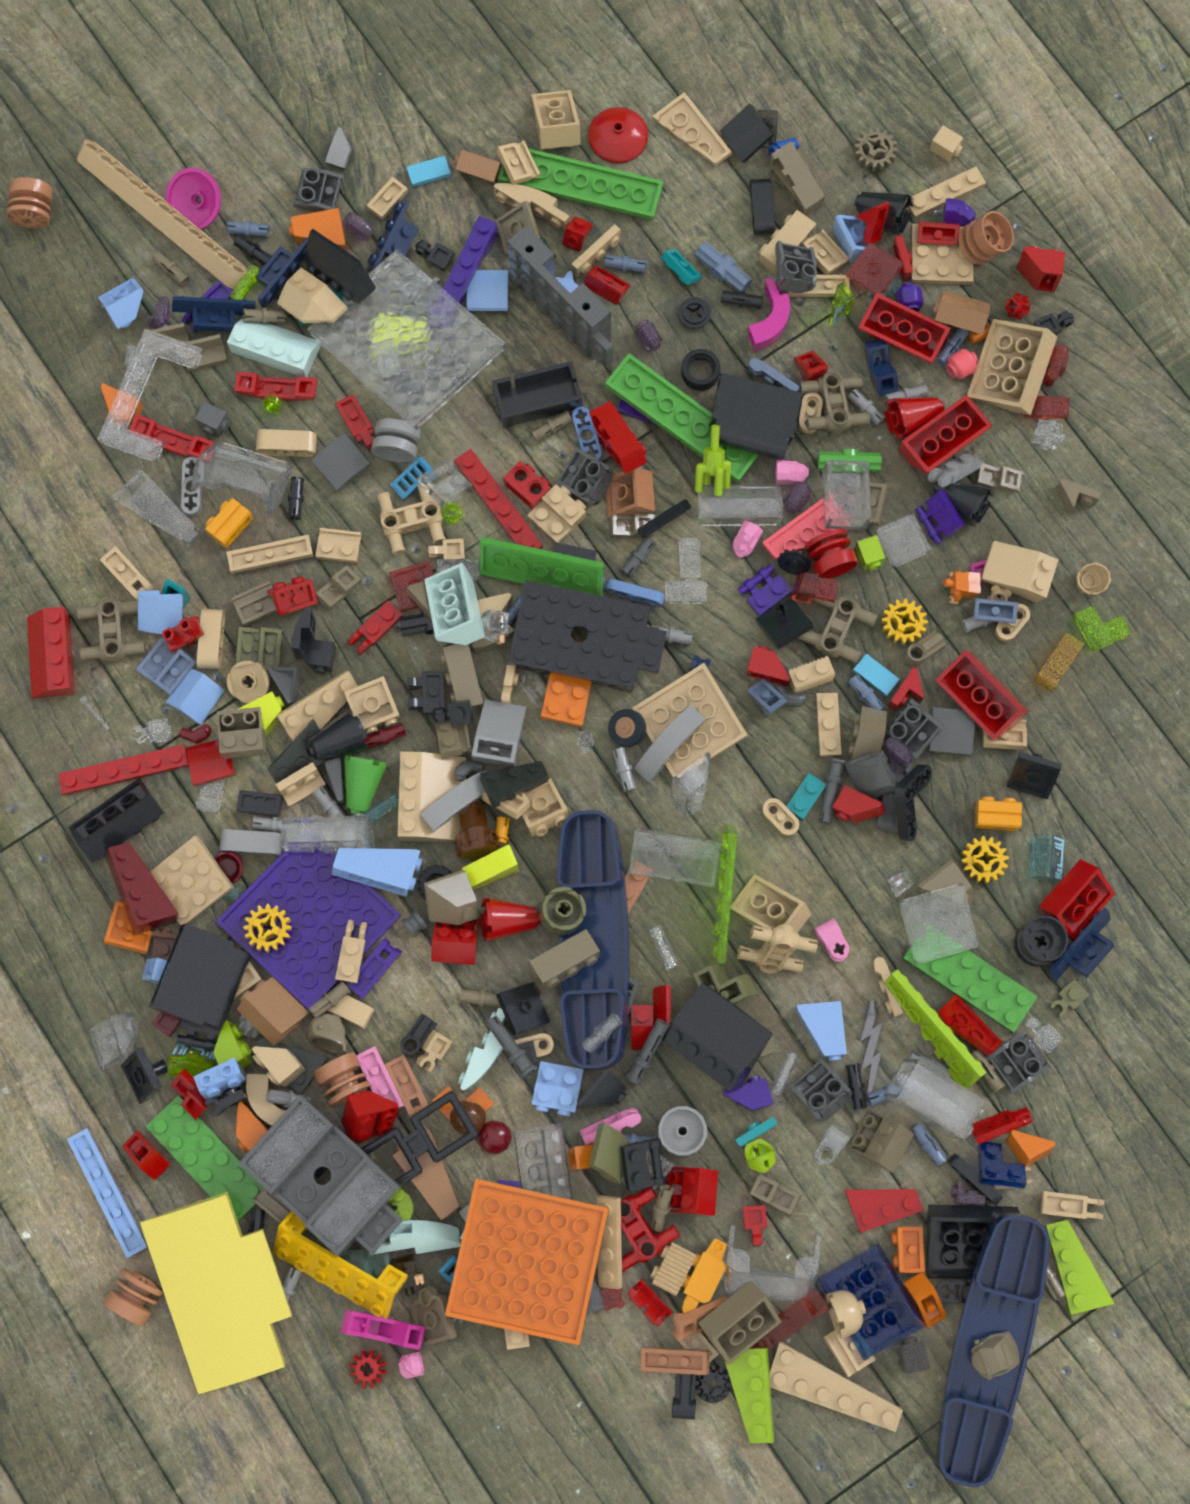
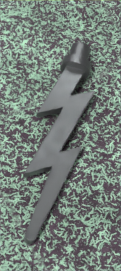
M868 1001V1009H865L867 1017L860 1039L861 1041L870 1036L861 1067L862 1070L871 1064L867 1093L873 1091L882 1053L881 1051L874 1056L882 1024L873 1028L875 1017L879 1013V1010H876L877 1001Z

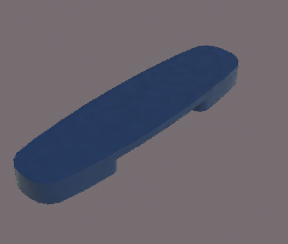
M587 810L571 814L562 825L558 853L557 882L560 887H569L583 897L586 904V914L576 931L569 935L559 936V944L587 929L600 950V954L596 963L589 967L585 966L577 974L561 982L560 1010L567 1055L572 1063L583 1069L605 1070L606 1068L614 1067L620 1062L624 1055L627 1034L630 973L628 905L622 850L617 825L609 816L601 811ZM562 908L559 909V912H562L563 915L566 914L567 911H563Z
M1005 1213L992 1223L983 1244L963 1306L947 1374L938 1432L937 1461L942 1473L948 1480L967 1487L986 1485L993 1478L1013 1426L1012 1415L1029 1357L1039 1302L1044 1295L1050 1238L1047 1230L1039 1221L1019 1213ZM1009 1331L1018 1347L1020 1363L1009 1372L992 1377L991 1380L981 1377L971 1364V1349L975 1345L974 1340H980L990 1334Z

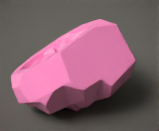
M777 460L775 470L776 484H801L808 477L809 468L797 461Z
M744 521L733 541V551L738 558L748 556L755 549L763 533L759 526L749 521Z
M420 1352L401 1356L398 1365L403 1377L408 1379L424 1375V1366Z

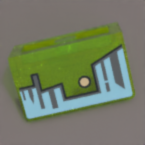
M845 282L837 285L833 300L834 306L832 307L829 319L830 326L851 315L855 296Z
M177 1043L169 1056L167 1074L177 1077L182 1070L186 1069L194 1078V1076L214 1067L217 1061L213 1053L214 1051L207 1052L203 1048L193 1046L187 1048L184 1047V1044Z

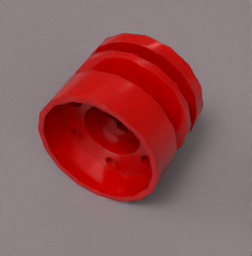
M845 529L830 530L812 538L805 544V549L809 553V559L817 560L813 564V569L818 580H828L841 576L858 565L859 561L853 549H846L850 546L851 541L847 538L848 534Z

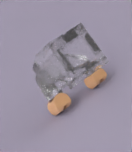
M492 609L487 610L481 615L485 634L484 638L501 645L505 643V636L502 634L508 633V613Z

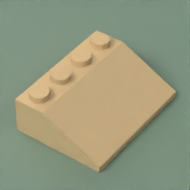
M993 319L967 396L970 399L1012 412L1031 415L1057 336L1048 328Z
M400 752L398 838L400 841L456 842L455 837L461 830L459 813L451 817L449 822L434 832L420 817V814L447 792L462 783L454 779V770L462 761H466V757L453 756L442 759L441 754Z

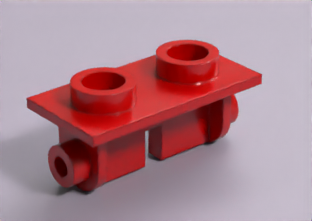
M642 1279L627 1292L630 1296L629 1300L631 1299L639 1309L642 1307L646 1309L643 1314L652 1322V1325L656 1324L659 1327L673 1313Z

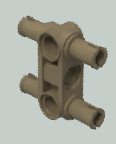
M827 372L824 376L817 378V380L800 381V393L818 392L823 400L824 416L807 417L806 427L808 431L826 429L833 434H841L852 426L869 425V412L850 413L845 395V390L862 389L861 375L843 377L836 372Z
M819 590L815 603L832 609V615L823 633L818 634L810 630L798 637V640L814 645L815 649L820 651L823 656L839 658L840 656L857 664L862 652L844 645V639L852 621L858 620L873 627L878 614L861 608V605L852 597H834ZM848 605L852 610L845 612L841 609V606ZM826 642H832L835 645V648L828 649L825 647L824 644Z
M106 598L96 603V606L77 607L79 621L97 618L99 623L100 644L93 647H80L82 661L100 658L103 661L119 662L128 655L146 654L144 640L126 643L124 637L123 617L127 614L138 613V601L122 602V600ZM114 607L112 613L106 614L107 608ZM112 647H118L116 653L109 654V650Z

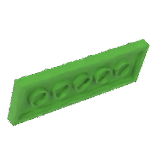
M482 537L480 540V575L525 584V580L599 596L603 594V562Z
M928 922L903 957V960L953 994H957L962 1000L1011 1033L1016 1031L1038 997Z
M178 1095L145 1127L210 1197L228 1191L237 1221L239 1222L256 1205L253 1200L264 1187L239 1164L240 1160L200 1117L195 1120L181 1106L183 1098Z

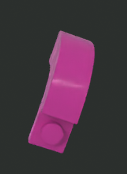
M773 277L766 279L764 284V291L770 303L772 313L767 319L748 326L747 335L754 352L765 349L775 343L787 326L790 313L788 293H781V289L775 284Z
M346 1310L340 1333L420 1350L425 1327L392 1318L377 1317L370 1313Z

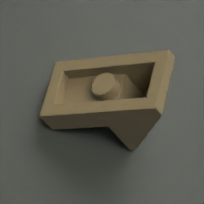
M1061 478L1056 488L1069 513L1073 510L1076 500L1086 506H1095L1101 495V491Z

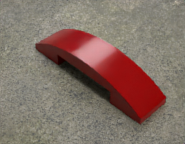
M237 372L234 392L246 396L279 401L315 399L318 379L310 377H297V379L259 377L257 373Z
M136 414L129 430L130 435L153 446L187 458L196 457L200 461L205 462L208 461L215 444L208 439L196 435L192 437L157 424L155 420Z

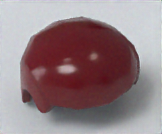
M228 851L215 856V861L231 884L238 881L244 873L242 858L236 853Z
M491 1120L484 1124L482 1130L478 1132L476 1139L482 1151L489 1154H500L508 1149L512 1141V1135L505 1123Z

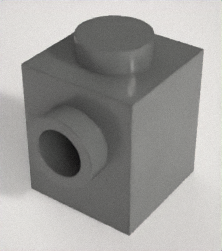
M204 402L195 417L198 427H201L203 432L211 436L215 434L220 437L230 424L227 412L207 402Z

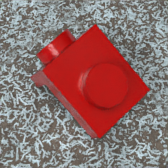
M574 216L565 229L562 245L580 252L585 238L592 230L593 224L583 218Z

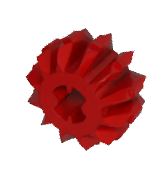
M373 1349L369 1351L368 1357L366 1351L361 1350L362 1359L355 1354L353 1359L357 1364L349 1363L350 1368H355V1371L349 1373V1377L357 1375L358 1378L353 1383L357 1385L362 1380V1389L366 1388L368 1381L371 1389L375 1388L374 1379L381 1384L383 1380L379 1374L387 1375L386 1370H380V1367L387 1365V1362H378L382 1358L381 1353L373 1358L375 1353ZM367 1363H370V1367L373 1368V1373L370 1372L369 1375H366V1371L362 1369L363 1365L366 1366Z

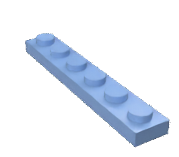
M86 1128L68 1138L67 1141L126 1258L129 1259L147 1249L148 1245L90 1130Z

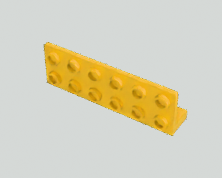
M291 1211L278 1226L272 1253L280 1260H284L294 1266L297 1270L313 1277L317 1282L325 1284L336 1293L352 1300L356 1305L369 1310L375 1316L387 1319L394 1297L406 1282L408 1275L388 1264L378 1279L374 1278L304 1237L303 1234L308 1228Z

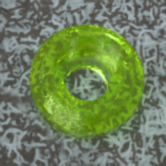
M270 394L263 398L262 402L266 411L275 414L281 411L282 401L277 396Z
M450 502L443 507L442 516L445 521L456 523L462 518L463 511L459 504ZM455 511L456 515L450 516L449 512Z

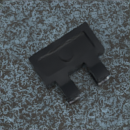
M422 671V678L407 677L408 690L419 688L423 690V698H408V711L423 709V715H431L433 709L444 707L443 671Z
M234 1088L224 1093L225 1098L223 1099L211 1098L206 1100V1105L214 1103L217 1105V1109L210 1113L211 1116L217 1117L224 1110L248 1099L246 1089Z

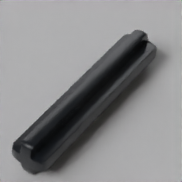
M684 499L644 524L637 530L640 537H647L691 509V504L687 499Z

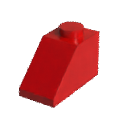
M765 646L754 647L746 676L760 680L764 678L768 682L787 686L790 677L775 652L770 651L771 649Z
M846 785L832 806L836 817L844 822L849 820L853 823H858L883 815L886 812L881 802Z
M138 1130L122 1146L137 1167L153 1180L162 1175L170 1165L165 1156Z

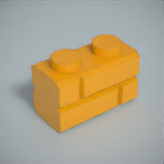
M234 498L229 502L225 501L220 506V512L216 517L212 516L207 521L205 528L207 534L225 549L231 545L253 520L251 512Z
M982 797L975 804V828L1019 831L1022 825V803L1016 802L1014 798L994 801V797Z

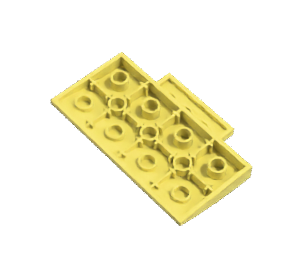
M228 1191L141 1221L140 1224L198 1394L242 1382L285 1367V1359L272 1323L291 1317L292 1312L264 1230L260 1229L242 1235Z

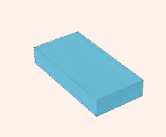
M445 156L407 166L412 187L451 177Z
M867 653L853 669L854 673L859 674L863 680L885 697L900 680Z

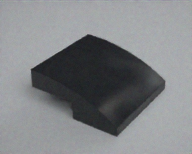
M750 103L720 130L743 163L748 161L774 137L767 123L761 119L755 107Z
M311 607L304 609L293 632L291 649L296 660H305L306 639L315 640L316 618Z

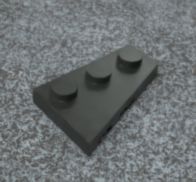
M314 718L296 736L288 748L268 767L276 784L312 762L316 767L330 759L315 760L313 757L310 758L306 752L305 746H307V741L321 731Z
M542 761L480 773V780L494 809L500 806V802L506 799L510 801L516 798V794L522 791L528 792L548 782V773Z
M263 1037L255 1045L258 1047L287 1049L295 1055L306 1071L292 1081L289 1086L300 1094H303L315 1078L313 1072L323 1066L328 1060L326 1057L282 1043H277L273 1046Z

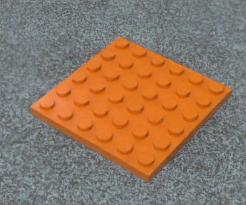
M475 1178L445 1316L580 1345L609 1208Z

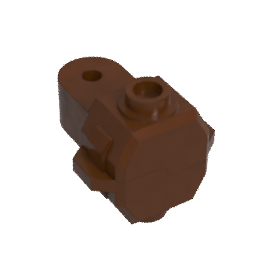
M475 801L459 812L461 830L455 837L456 855L460 858L476 861L496 851L499 838L494 830L488 828L483 806Z

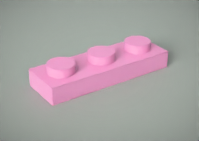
M376 1046L356 1055L363 1073L367 1076V1081L371 1084L372 1092L396 1102L399 1106L398 1109L404 1107Z

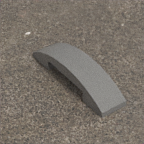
M692 705L688 706L654 741L634 769L651 783L662 771L665 763L707 719Z
M483 770L460 783L420 814V817L433 832L449 822L451 817L482 797V794L486 791L480 780V773L488 772L487 770Z

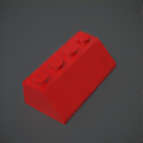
M879 293L875 294L858 327L859 330L930 364H933L951 329Z
M966 394L901 441L898 451L912 467L928 474L992 428V424Z
M64 606L41 609L27 617L32 699L74 695L70 613Z
M964 650L935 680L994 741L1016 726L1030 712L971 651Z

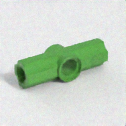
M844 449L840 452H818V471H840L844 475L881 471V453H859L855 449Z

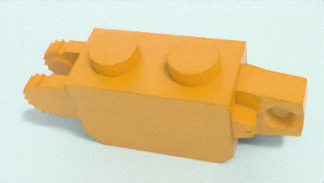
M714 1238L705 1252L703 1251L701 1255L696 1254L692 1263L694 1270L691 1276L687 1274L681 1286L684 1288L683 1293L687 1294L681 1307L682 1313L685 1314L696 1309L699 1301L706 1303L711 1300L726 1269L722 1261L727 1246L726 1243Z

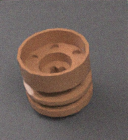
M20 177L13 179L9 186L8 197L10 200L7 204V219L13 224L26 228L38 229L48 226L51 213L49 206H51L53 197L52 187L48 183L35 178Z
M990 211L962 227L958 237L959 246L963 255L970 262L978 265L984 264L1010 250L1014 242L1012 226L1004 215L996 211Z
M355 1052L340 1056L313 1072L320 1087L329 1084L331 1086L323 1093L325 1098L335 1095L327 1101L330 1108L346 1104L348 1095L364 1092L371 1087L369 1081L359 1083L367 1077L365 1073L356 1075L353 1073L361 1066Z
M123 1268L120 1274L127 1281L119 1278L115 1281L122 1288V1291L110 1290L103 1301V1305L126 1320L140 1326H145L152 1314L145 1304L147 1302L157 1305L158 1300L151 1293L162 1296L164 1293L163 1289L146 1275Z

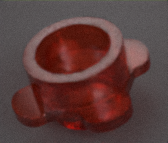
M603 1288L601 1290L605 1310H610L614 1307L619 1309L624 1307L625 1302L622 1300L621 1295L623 1292L622 1288Z

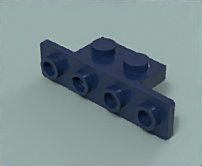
M408 198L401 202L398 201L394 206L393 212L395 213L386 222L384 227L386 231L377 240L375 253L373 252L368 258L367 263L369 265L366 270L369 272L378 268L384 254L398 264L403 262L419 230L417 226L403 218L411 201Z
M306 237L294 254L280 246L256 275V280L266 286L258 297L261 307L265 308L267 304H271L275 299V294L279 289L283 288L290 275L298 271L300 263L304 259L308 237Z
M172 297V312L192 313L193 330L232 332L235 325V315L242 316L244 314L243 308H256L255 301L246 299Z
M1103 908L1101 912H1097L1087 928H1083L1079 932L1078 938L1067 946L1064 954L1051 964L1049 974L1052 980L1056 982L1069 966L1087 978L1114 948V943L1099 933L1111 920L1108 909Z

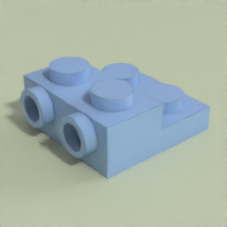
M234 1057L194 1076V1080L201 1095L205 1099L222 1096L224 1092L232 1088L241 1087L246 1082L247 1073Z
M540 1061L532 1099V1105L536 1106L535 1110L548 1112L549 1109L558 1110V1115L570 1117L571 1113L575 1114L584 1069Z

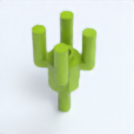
M719 425L711 426L710 447L704 449L703 463L696 465L695 492H703V485H711V476H715V496H722L723 489L730 488L731 462L724 460L725 450L719 447Z

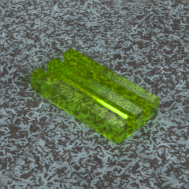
M250 266L231 293V300L245 299L257 282L256 275L260 272L257 266Z

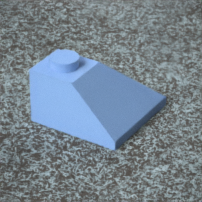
M131 278L98 297L118 329L120 327H128L136 319L143 289L134 278Z

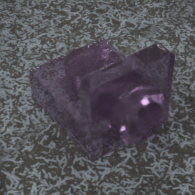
M159 296V304L155 306L156 315L146 316L149 327L158 329L170 326L171 303L167 296Z
M957 1180L955 1185L952 1184L951 1198H955L954 1204L985 1205V1195H979V1191L966 1190L965 1194H963V1180Z

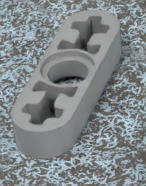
M188 457L182 464L181 508L188 517H196L202 509L203 467L196 457ZM192 463L196 466L193 470L195 477L191 476V471L188 468L191 467ZM190 482H195L198 485L197 489L193 492L186 490ZM189 497H193V503L196 506L193 507L192 511H189L187 507L190 506Z

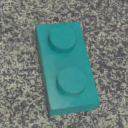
M676 249L667 250L661 256L666 266L673 270L683 283L687 285L695 284L702 278L697 270Z
M808 773L786 807L803 821L825 789L826 784Z

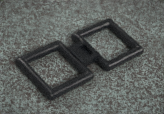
M449 1091L410 1117V1122L415 1129L410 1135L404 1138L400 1129L394 1127L361 1149L368 1155L395 1138L412 1168L395 1179V1181L403 1186L422 1173V1167L416 1158L428 1151L433 1162L438 1163L477 1138L478 1131L456 1093ZM450 1102L468 1133L438 1152L421 1120Z

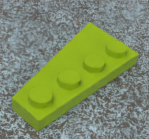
M1063 1220L1044 1225L1050 1238L1049 1243L1060 1283L1065 1292L1064 1297L1069 1315L1115 1304L1069 1221Z
M749 1348L731 1364L728 1365L726 1361L725 1364L749 1442L773 1443L774 1430L768 1348Z

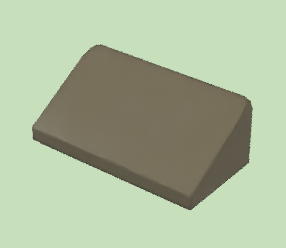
M425 581L409 585L407 587L408 595L432 620Z

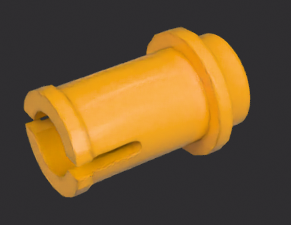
M497 817L495 829L499 838L497 845H506V842L509 841L507 835L510 819Z

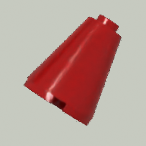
M937 397L888 399L885 403V406L888 405V410L884 411V416L886 417L885 422L891 434L895 433L897 436L894 437L895 439H903L943 412L944 404Z
M492 898L482 899L481 907H485V911L480 913V926L482 937H485L484 941H492L534 930L541 923L539 912H537L535 907Z

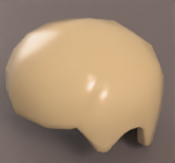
M1099 563L1087 564L1080 568L1076 574L1077 587L1082 593L1087 595H1097L1104 592L1111 582L1110 572L1106 566Z

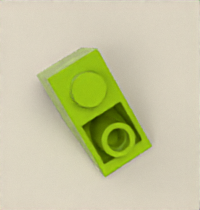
M228 1020L225 1021L223 1029L220 1031L213 1053L218 1065L235 1057L242 1068L253 1062L250 1055L252 1051L249 1045L245 1043L242 1037L244 1034L241 1029H238L239 1025Z

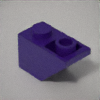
M760 1076L747 1079L748 1083L743 1084L740 1089L731 1092L727 1089L722 1091L724 1097L749 1111L774 1104L766 1078L760 1079Z

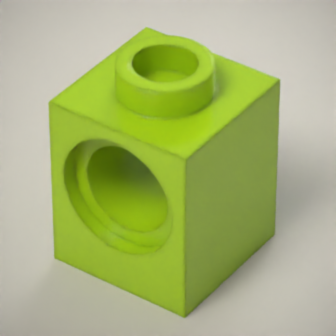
M877 535L857 541L855 550L863 571L867 569L873 571L882 567L886 557Z

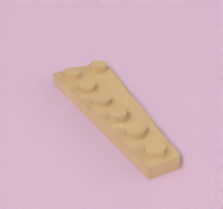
M779 1341L769 1371L771 1388L896 1432L903 1412L901 1407Z

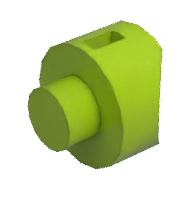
M754 1139L746 1144L745 1158L747 1166L751 1170L765 1173L776 1163L774 1148L763 1139Z

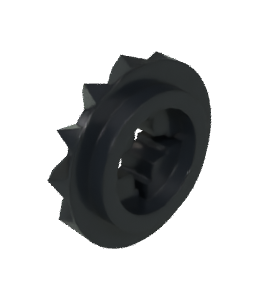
M688 298L679 307V320L682 321L685 327L688 326L692 329L702 328L710 319V306L701 298ZM698 308H699V311H698V316H699V317L694 316L693 318L690 319V317H691V312H690V311L695 312V311L698 310Z
M794 548L792 551L785 549L783 553L779 554L778 565L785 572L799 575L808 572L811 568L812 561L809 559V555L803 554L802 551H795Z
M709 1365L708 1375H696L695 1390L702 1400L709 1403H718L727 1397L731 1388V1380L723 1368ZM716 1374V1382L722 1388H714L711 1394H709V1385L703 1381H711Z

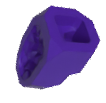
M946 198L943 209L944 222L965 226L975 220L976 213L974 209L968 206L965 201Z

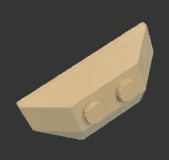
M300 268L284 284L277 302L281 308L303 323H321L326 321L327 323H334L348 309L325 283L303 268Z

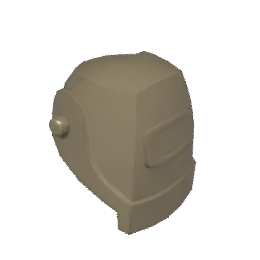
M324 1014L309 1022L307 1038L311 1045L336 1055L337 1058L347 1054L345 1028L339 1015Z
M1009 1331L990 1334L980 1340H974L975 1345L971 1349V1364L981 1377L991 1380L992 1377L1009 1372L1020 1363L1018 1347Z

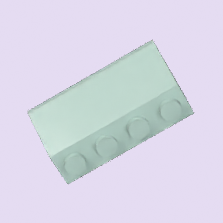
M242 318L234 325L227 344L231 353L299 377H308L322 342L270 323L243 322Z
M463 563L424 579L437 641L468 645L485 637L474 581Z

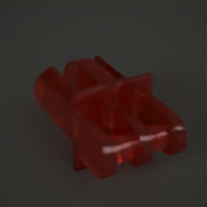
M1059 344L1053 348L1044 379V384L1048 387L1054 384L1057 376L1062 377L1066 370L1069 350L1065 345Z

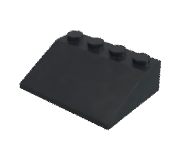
M702 983L673 1019L662 1041L731 1092L742 1087L773 1033L706 983Z
M928 1204L927 1278L972 1279L983 1244L993 1221L1005 1213L1020 1214L1018 1207Z

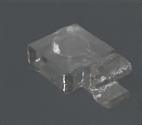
M1034 1016L1025 1022L1035 1033L1031 1039L1047 1054H1050L1064 1039L1049 1023L1042 1026L1040 1021Z

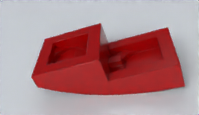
M184 1069L177 1075L171 1086L184 1098L181 1106L197 1120L208 1105L205 1103L206 1099L199 1092L194 1078Z

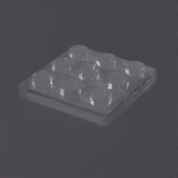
M957 884L899 901L916 965L979 947L964 884Z

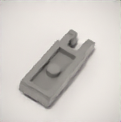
M965 453L944 466L930 471L927 477L928 481L933 483L938 481V485L941 487L948 486L978 470L981 467V460Z

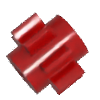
M1014 293L1013 298H1007L1005 309L1009 313L1008 317L1022 319L1023 315H1029L1031 304L1027 300L1028 296Z

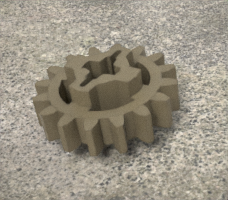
M869 128L868 134L861 132V136L857 137L853 150L855 151L854 158H859V165L865 164V170L868 167H872V172L876 168L883 171L884 165L889 168L891 162L895 161V155L898 152V148H896L897 141H892L893 135H886L887 130L881 133L879 128L876 129V132Z

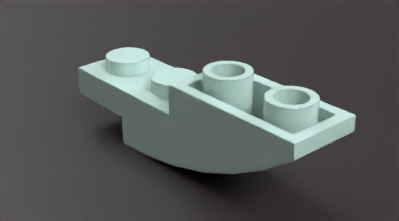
M498 1008L497 1013L493 1012L491 1018L497 1015L501 1023L504 1024L506 1018L502 1009ZM491 1030L489 1033H485L481 1045L484 1046V1049L475 1047L474 1051H469L466 1059V1063L469 1064L467 1071H462L458 1084L461 1085V1091L466 1092L476 1085L492 1068L503 1050Z
M423 1220L402 1221L374 1254L415 1248L416 1254L460 1247V1231L458 1227L440 1222Z

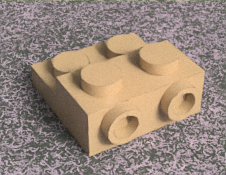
M557 484L542 497V501L527 515V518L555 544L560 543L586 518L585 505L578 499L574 501L570 497V491L565 486L559 487Z
M384 676L344 692L353 716H357L360 719L366 735L377 732V727L385 724L386 727H390L398 723L397 719L400 718V715Z
M551 778L548 779V782L528 792L522 791L530 800V807L522 814V817L532 837L535 835L538 837L544 836L548 829L554 826L562 827L566 818L570 816Z

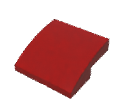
M219 739L186 748L190 775L194 787L236 776L232 758L224 759L220 754Z

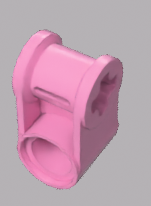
M832 918L814 928L819 941L825 947L830 958L835 962L844 961L849 953V945L842 935L836 920ZM836 946L839 949H844L842 955H840L839 953H834Z

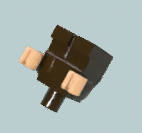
M414 1254L392 1259L391 1266L408 1275L401 1289H405L406 1296L415 1294L414 1286L419 1285V1283L421 1285L424 1284V1277L422 1272H417Z

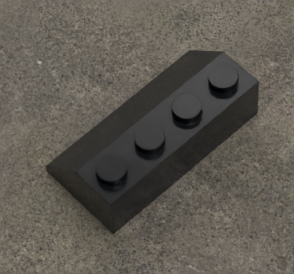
M312 229L310 231L304 260L308 265L307 270L314 277L318 276L326 285L330 284L335 292H341L348 301L353 300L359 305L376 289L361 261L316 230Z
M138 778L70 825L69 829L80 849L94 863L96 860L106 856L108 848L123 844L132 835L140 833L145 826L157 821L164 812L142 779Z

